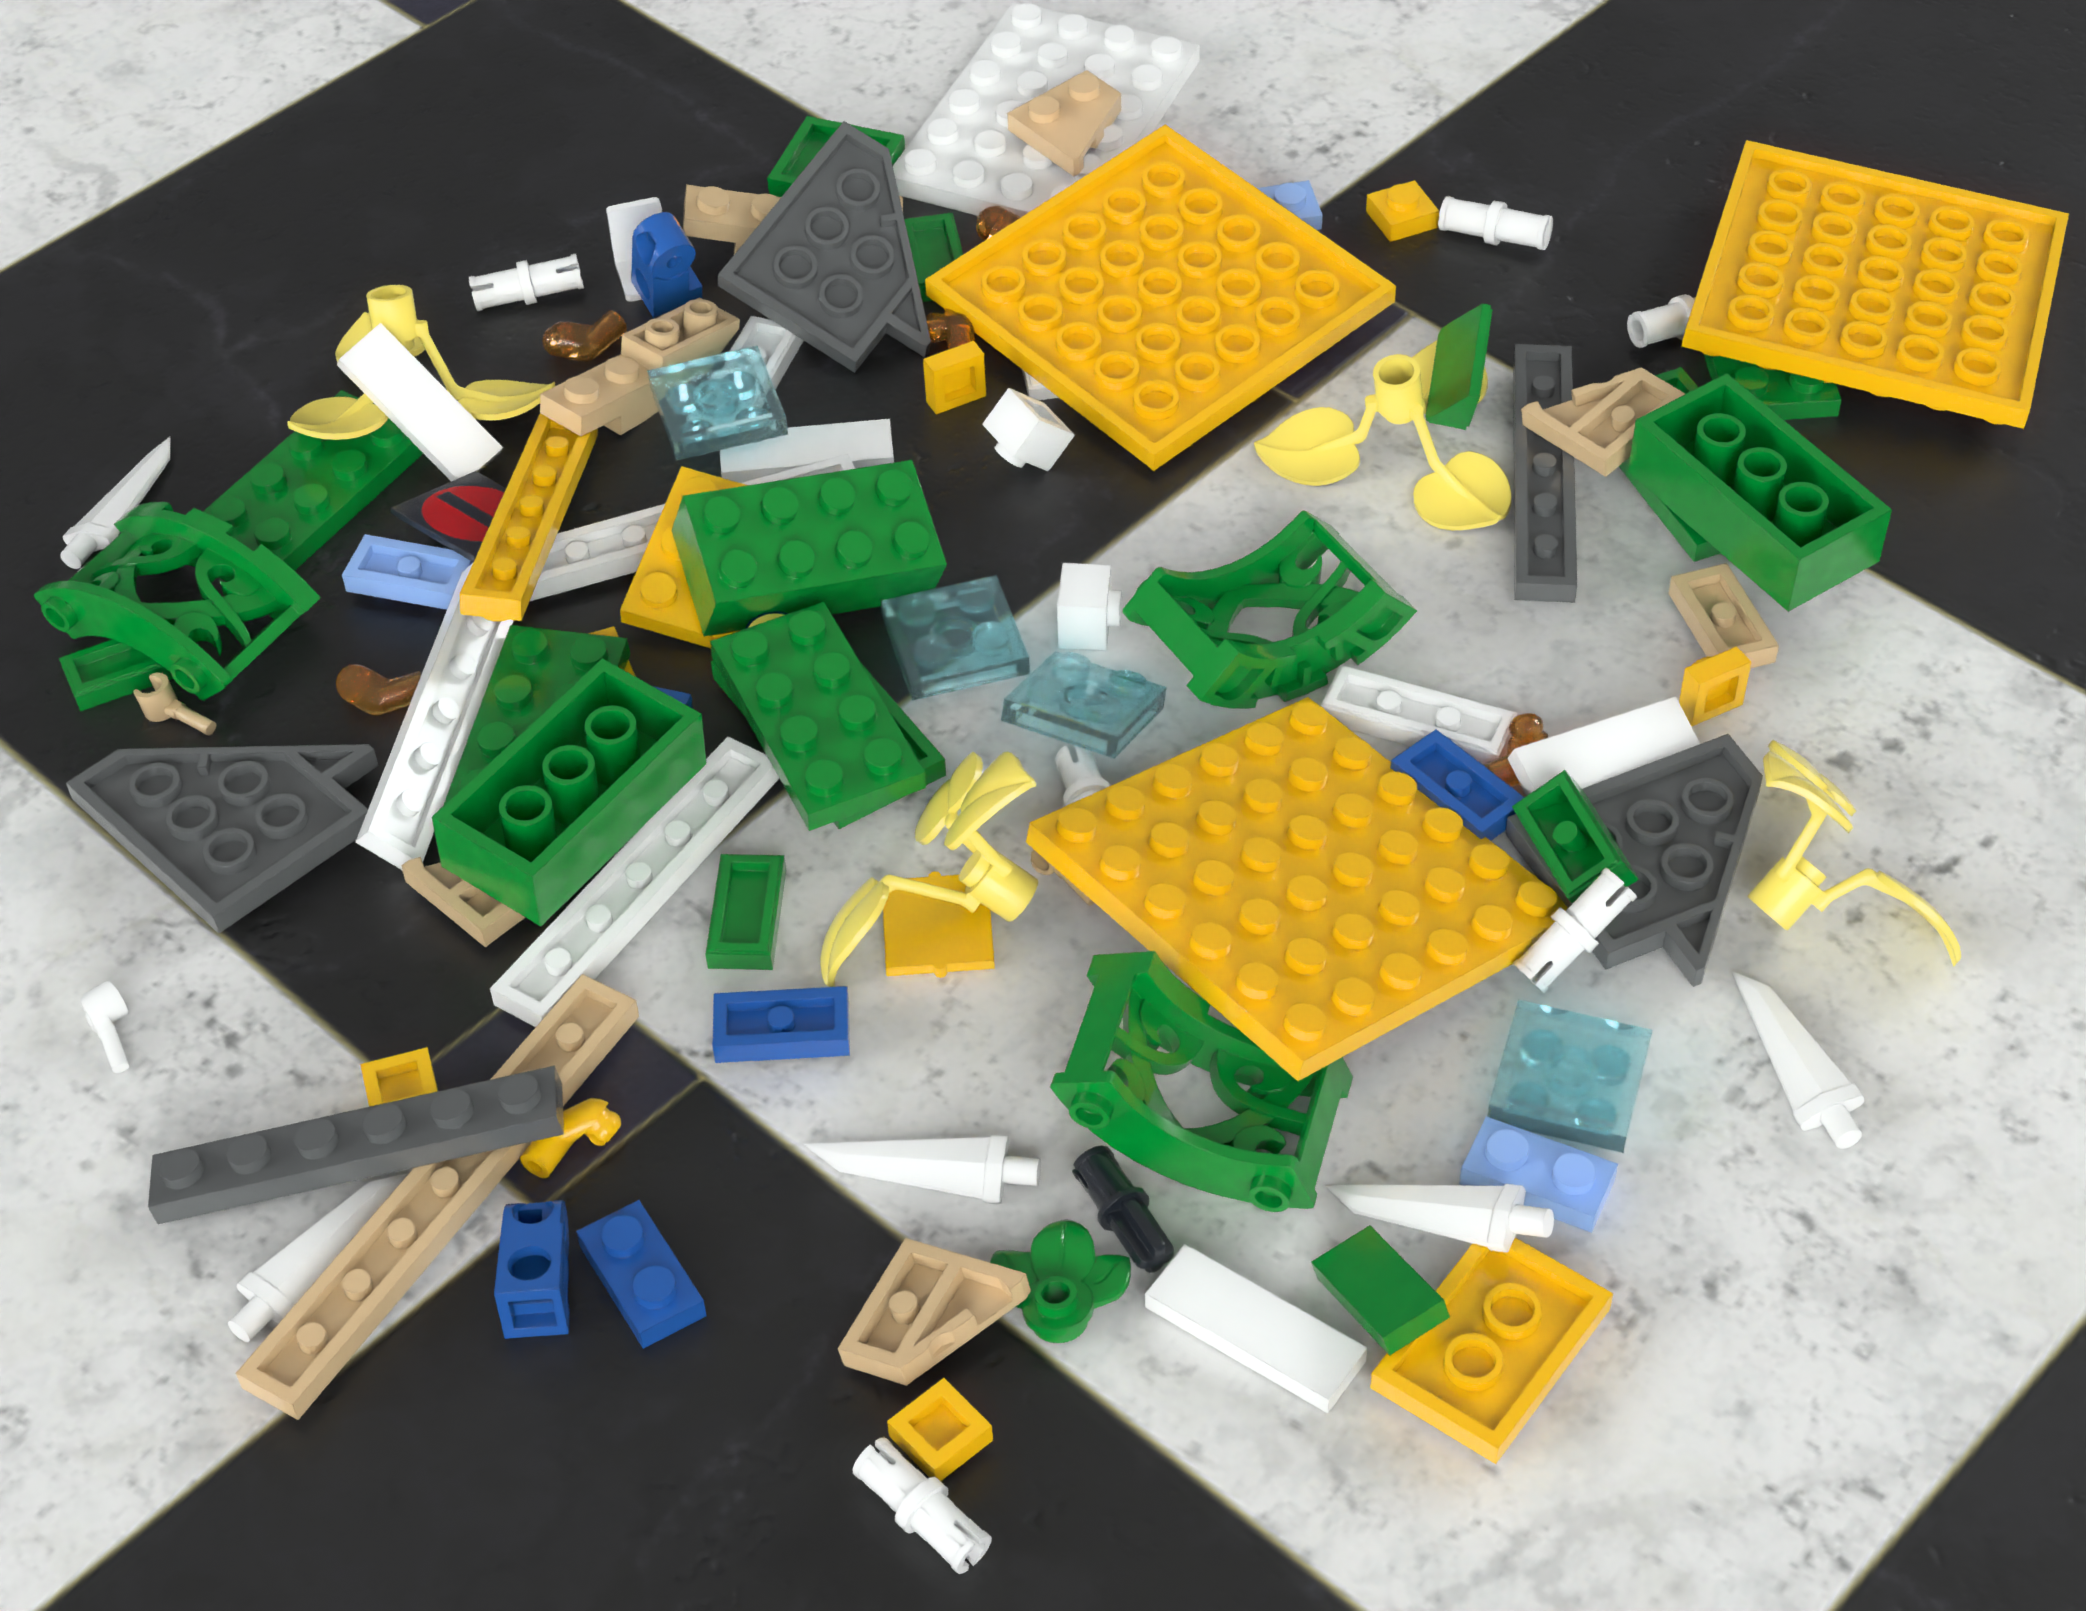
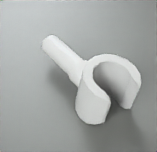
M105 981L83 994L80 1001L86 1012L89 1026L94 1032L98 1033L99 1038L103 1042L112 1071L114 1073H121L129 1068V1064L113 1022L127 1015L129 1011L116 987L110 981Z

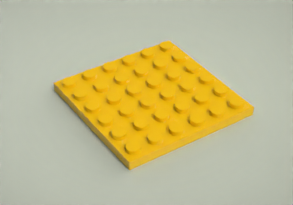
M1166 124L925 279L926 295L1153 471L1395 302L1396 285Z
M1746 140L1689 316L1681 347L1698 350L1709 356H1722L1756 364L1768 370L1777 369L1822 380L1824 383H1835L1868 391L1880 397L1906 400L1926 405L1934 410H1947L1981 418L1992 424H2006L2024 429L2031 408L2069 213Z
M1309 697L1029 822L1026 843L1145 948L1149 951H1155L1170 970L1297 1081L1512 965L1555 922L1551 916L1559 907L1565 911L1568 909L1550 886L1538 879L1488 838L1480 839L1463 826V820L1456 812L1439 807L1417 789V783L1412 777L1391 769V762Z

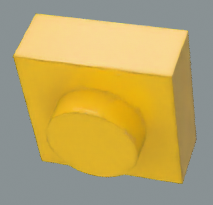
M1415 180L1367 194L1366 212L1390 242L1438 228L1439 210Z
M975 341L923 359L926 402L936 415L986 397L984 353Z
M1737 646L1712 657H1703L1685 668L1679 704L1691 726L1743 705L1751 661Z
M427 1047L360 1064L369 1107L438 1091Z
M945 1378L941 1379L887 1421L889 1437L929 1478L935 1476L940 1481L993 1441L992 1425Z

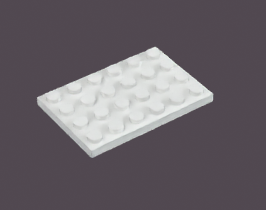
M1013 1L893 165L899 196L1008 224L1015 222L1151 134L1199 63L1200 45L1182 41L1173 36L1156 35L1135 30L1126 25H1114L1088 19L1079 14H1067L1041 8L1032 3ZM1088 70L1121 93V112L1113 124L1104 129V137L1096 149L1090 147L1084 155V168L1080 174L1072 176L1008 130L1007 113Z

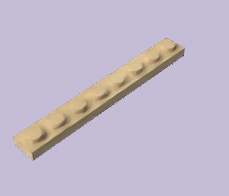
M582 974L491 1079L555 1065L562 1082L564 1106L638 1019L637 1001ZM531 1142L413 1168L236 1372L241 1388L299 1420L513 1167Z

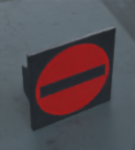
M475 471L391 508V513L474 562L506 488Z

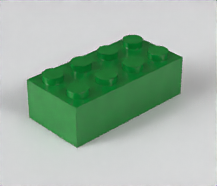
M1726 373L1635 421L1628 473L1788 612L1880 561L1892 509L1729 374Z
M912 460L683 495L671 530L704 637L740 631L749 628L750 624L761 616L768 614L786 615L821 602H825L831 614H838L931 598L947 566Z
M602 658L432 816L441 867L537 925L542 926L706 765L702 714Z

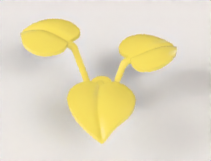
M404 285L381 286L369 291L366 294L369 314L364 312L344 335L335 352L338 363V360L381 323L414 357L426 350L447 391L478 420H502L518 416L540 404V394L555 387V381L551 384H537L511 380H483L470 383L466 388L458 386L429 335L427 320H417L412 289ZM364 393L359 399L329 397L312 401L298 409L291 416L290 421H288V428L315 438L332 440L351 439L377 430L387 422L388 417Z
M1437 340L1413 357L1403 354L1389 355L1375 365L1373 369L1375 394L1365 397L1366 409L1356 431H1354L1352 420L1345 413L1330 407H1317L1291 416L1268 436L1254 442L1255 451L1259 458L1279 476L1303 485L1321 486L1338 482L1358 468L1360 456L1355 444L1362 443L1366 439L1376 412H1379L1386 420L1393 424H1406L1413 420L1428 463L1434 473L1422 477L1415 485L1413 492L1414 507L1424 521L1439 529L1451 531L1481 528L1494 525L1499 520L1505 519L1512 505L1508 479L1500 466L1492 459L1483 454L1466 451L1455 455L1444 465L1437 455L1424 418L1427 410ZM1485 366L1478 403L1482 401L1488 389V376Z
M1772 740L1768 744L1770 751L1763 757L1766 786L1782 788L1805 797L1811 817L1786 858L1782 857L1747 897L1788 931L1811 904L1823 912L1833 900L1863 885L1871 886L1905 902L1923 916L1938 931L1954 967L1961 959V950L1954 933L1945 919L1919 894L1880 870L1876 872L1873 869L1866 868L1825 891L1819 888V885L1827 877L1802 855L1827 815L1835 820L1847 833L1854 828L1836 803L1851 817L1856 812V809L1843 792L1828 778L1820 774L1809 761L1791 748Z
M1008 751L1003 752L982 773V758L975 752H971L959 764L951 778L934 793L916 825L915 839L922 845L930 843L946 826L948 832L944 845L950 850H955L963 843L973 853L959 874V881L966 885L965 893L890 874L885 875L880 881L873 877L869 878L843 905L825 935L820 956V968L823 981L827 986L835 987V976L839 967L876 922L884 909L889 893L894 890H904L957 903L972 913L981 903L1007 922L1013 921L1023 912L1037 889L1038 879L994 850L977 831L983 823L1028 789L1036 786V782L1024 770L1018 757Z

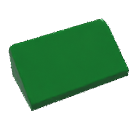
M1482 303L1448 323L1440 330L1429 390L1426 421L1463 430L1470 426L1480 399L1493 311L1490 309L1491 305Z
M1563 770L1512 806L1571 903H1574L1602 874L1601 871L1605 867L1622 880L1625 887L1639 880L1591 801L1566 770Z

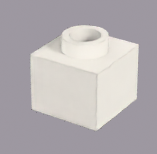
M1011 388L1007 389L982 424L998 441L995 450L1005 460L1020 468L1025 463L1049 471L1075 436L1045 403Z
M1063 563L1057 602L1058 648L1107 651L1109 626L1120 627L1122 615V590H1111V565Z

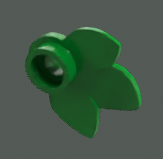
M1068 1219L1056 1221L1045 1226L1033 1239L1031 1252L998 1250L992 1255L990 1263L1026 1273L1031 1291L1028 1297L1016 1307L1022 1309L1023 1318L1027 1326L1040 1339L1050 1343H1065L1079 1337L1085 1331L1094 1309L1118 1300L1128 1288L1131 1278L1129 1257L1113 1254L1096 1256L1094 1242L1088 1229L1080 1223Z

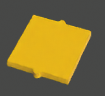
M933 871L928 877L906 878L965 893L966 885L959 881V875L941 876L939 872ZM894 890L889 893L883 909L886 976L934 973L936 977L942 978L947 975V972L995 969L991 910L980 903L978 908L972 913L960 904L904 890Z

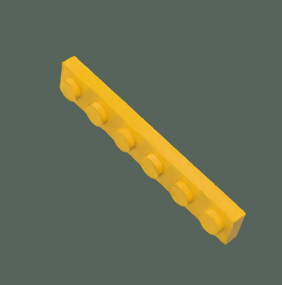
M541 413L539 414L460 591V614L480 616L490 621H522L597 439L598 428L583 436H579Z

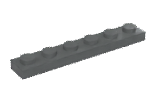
M1515 344L1514 600L1575 603L1577 550L1574 457L1525 427L1522 422L1521 411L1524 406L1535 401L1539 402L1542 409H1546L1572 400V346Z
M554 1065L152 1155L148 1208L157 1224H163L564 1135L562 1082Z

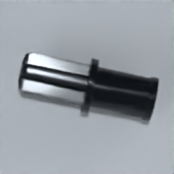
M1095 1146L1082 1153L1074 1162L1073 1166L1075 1169L1072 1170V1173L1099 1210L1097 1214L1099 1224L1104 1230L1115 1233L1138 1268L1145 1269L1149 1273L1160 1270L1164 1263L1172 1259L1174 1247L1148 1209L1149 1196L1143 1188L1134 1187L1108 1146Z

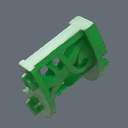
M149 502L129 510L113 524L121 534L68 581L49 583L34 593V598L41 605L44 617L59 631L66 632L73 639L84 636H100L126 644L171 672L172 677L179 686L187 692L195 694L203 701L230 684L244 668L321 598L302 577L264 545L261 544L253 551L231 537L234 534L233 525L196 508H193L186 515L174 512L169 502ZM184 565L195 567L197 584L204 600L173 603H145L140 601L136 590L137 576L160 574ZM216 578L226 581H220L224 596H221L212 585ZM269 614L273 620L251 639L243 622ZM225 625L243 647L223 667L196 644L199 641H207L213 644L220 656L223 648L217 626Z
M1305 510L1301 511L1269 542L1230 564L1197 572H1179L1163 567L1156 568L1148 579L1139 585L1134 596L1122 610V613L1129 621L1149 626L1193 674V678L1186 686L1200 701L1230 709L1256 708L1258 699L1278 695L1284 702H1287L1327 685L1328 677L1326 674L1339 667L1350 658L1357 665L1364 662L1401 630L1417 612L1330 524ZM1329 549L1341 562L1326 582L1319 584L1322 571V555ZM1350 572L1365 585L1360 592L1343 588ZM1246 607L1300 609L1293 623L1292 637L1272 642L1254 635L1229 633V630L1236 616ZM1318 617L1317 625L1308 629L1311 623Z
M1155 951L1093 955L1086 976L1094 986L1065 1072L1055 1073L1050 1085L1058 1099L1069 1110L1070 1117L1133 1161L1184 1185L1214 1195L1249 1202L1269 1212H1282L1287 1208H1314L1317 1198L1315 1186L1340 1098L1348 1097L1353 1080V1075L1343 1057L1297 1081L1238 1028L1208 1015L1210 1004L1178 980L1164 965ZM1122 1018H1123V1029L1119 1027ZM1160 1046L1169 1053L1160 1052L1157 1049ZM1112 1050L1121 1058L1116 1059L1108 1070L1104 1071ZM1189 1064L1210 1072V1079L1218 1097L1227 1107L1239 1115L1217 1124L1184 1129L1165 1103L1154 1074H1174L1183 1070ZM1238 1083L1248 1085L1250 1088L1245 1091ZM1298 1096L1311 1097L1306 1114L1288 1108ZM1275 1129L1300 1136L1294 1156L1279 1154L1286 1146V1140ZM1263 1149H1264V1150H1267V1151H1269V1152H1271V1153H1261V1152H1256L1255 1150H1263Z

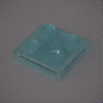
M758 345L647 370L650 389L676 460L788 435L786 416Z
M997 575L881 601L882 618L912 701L1030 674L1029 656Z
M1055 651L1004 698L1001 721L1115 759L1163 710L1167 687L1147 681L1143 675L1134 671H1116L1091 663L1086 656L1079 653Z
M1518 999L1490 1098L1487 1117L1523 1130L1624 1153L1653 1030Z

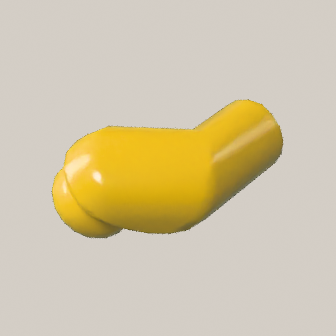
M589 1098L563 1111L564 1135L532 1141L521 1155V1163L535 1176L548 1178L573 1143L583 1134L589 1137L590 1141L597 1146H603L606 1142H609L621 1126L620 1116L616 1112L610 1111L607 1108L608 1102L602 1099Z

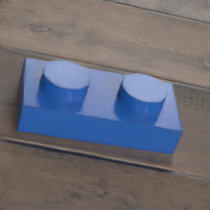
M1437 729L1391 760L1390 768L1392 770L1412 777L1417 783V789L1439 807L1456 812L1462 818L1463 826L1480 839L1486 837L1491 841L1506 830L1507 818L1516 814L1512 806L1524 798V796Z
M848 987L714 993L712 1047L715 1063L850 1056Z
M640 1200L576 1231L581 1250L643 1349L707 1316L703 1298Z

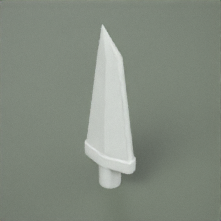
M170 436L148 453L75 526L70 527L63 535V540L67 546L60 556L67 566L74 569L80 568L93 552L104 549L118 537L120 531L113 524L125 513L141 503L170 461Z
M1731 971L1800 1128L1806 1131L1824 1125L1838 1148L1844 1149L1856 1144L1860 1140L1862 1133L1849 1113L1861 1106L1865 1101L1856 1084H1852L1770 986Z
M991 1134L990 1137L804 1144L839 1172L979 1198L987 1203L1001 1204L1005 1184L1038 1186L1041 1176L1040 1158L1008 1156L1009 1136Z
M409 1173L368 1182L253 1273L249 1272L237 1284V1289L249 1302L228 1322L231 1331L242 1341L249 1342L271 1319L279 1324Z
M1324 1185L1354 1214L1485 1246L1491 1251L1508 1253L1516 1234L1548 1238L1554 1226V1214L1551 1209L1524 1206L1526 1191L1522 1185Z

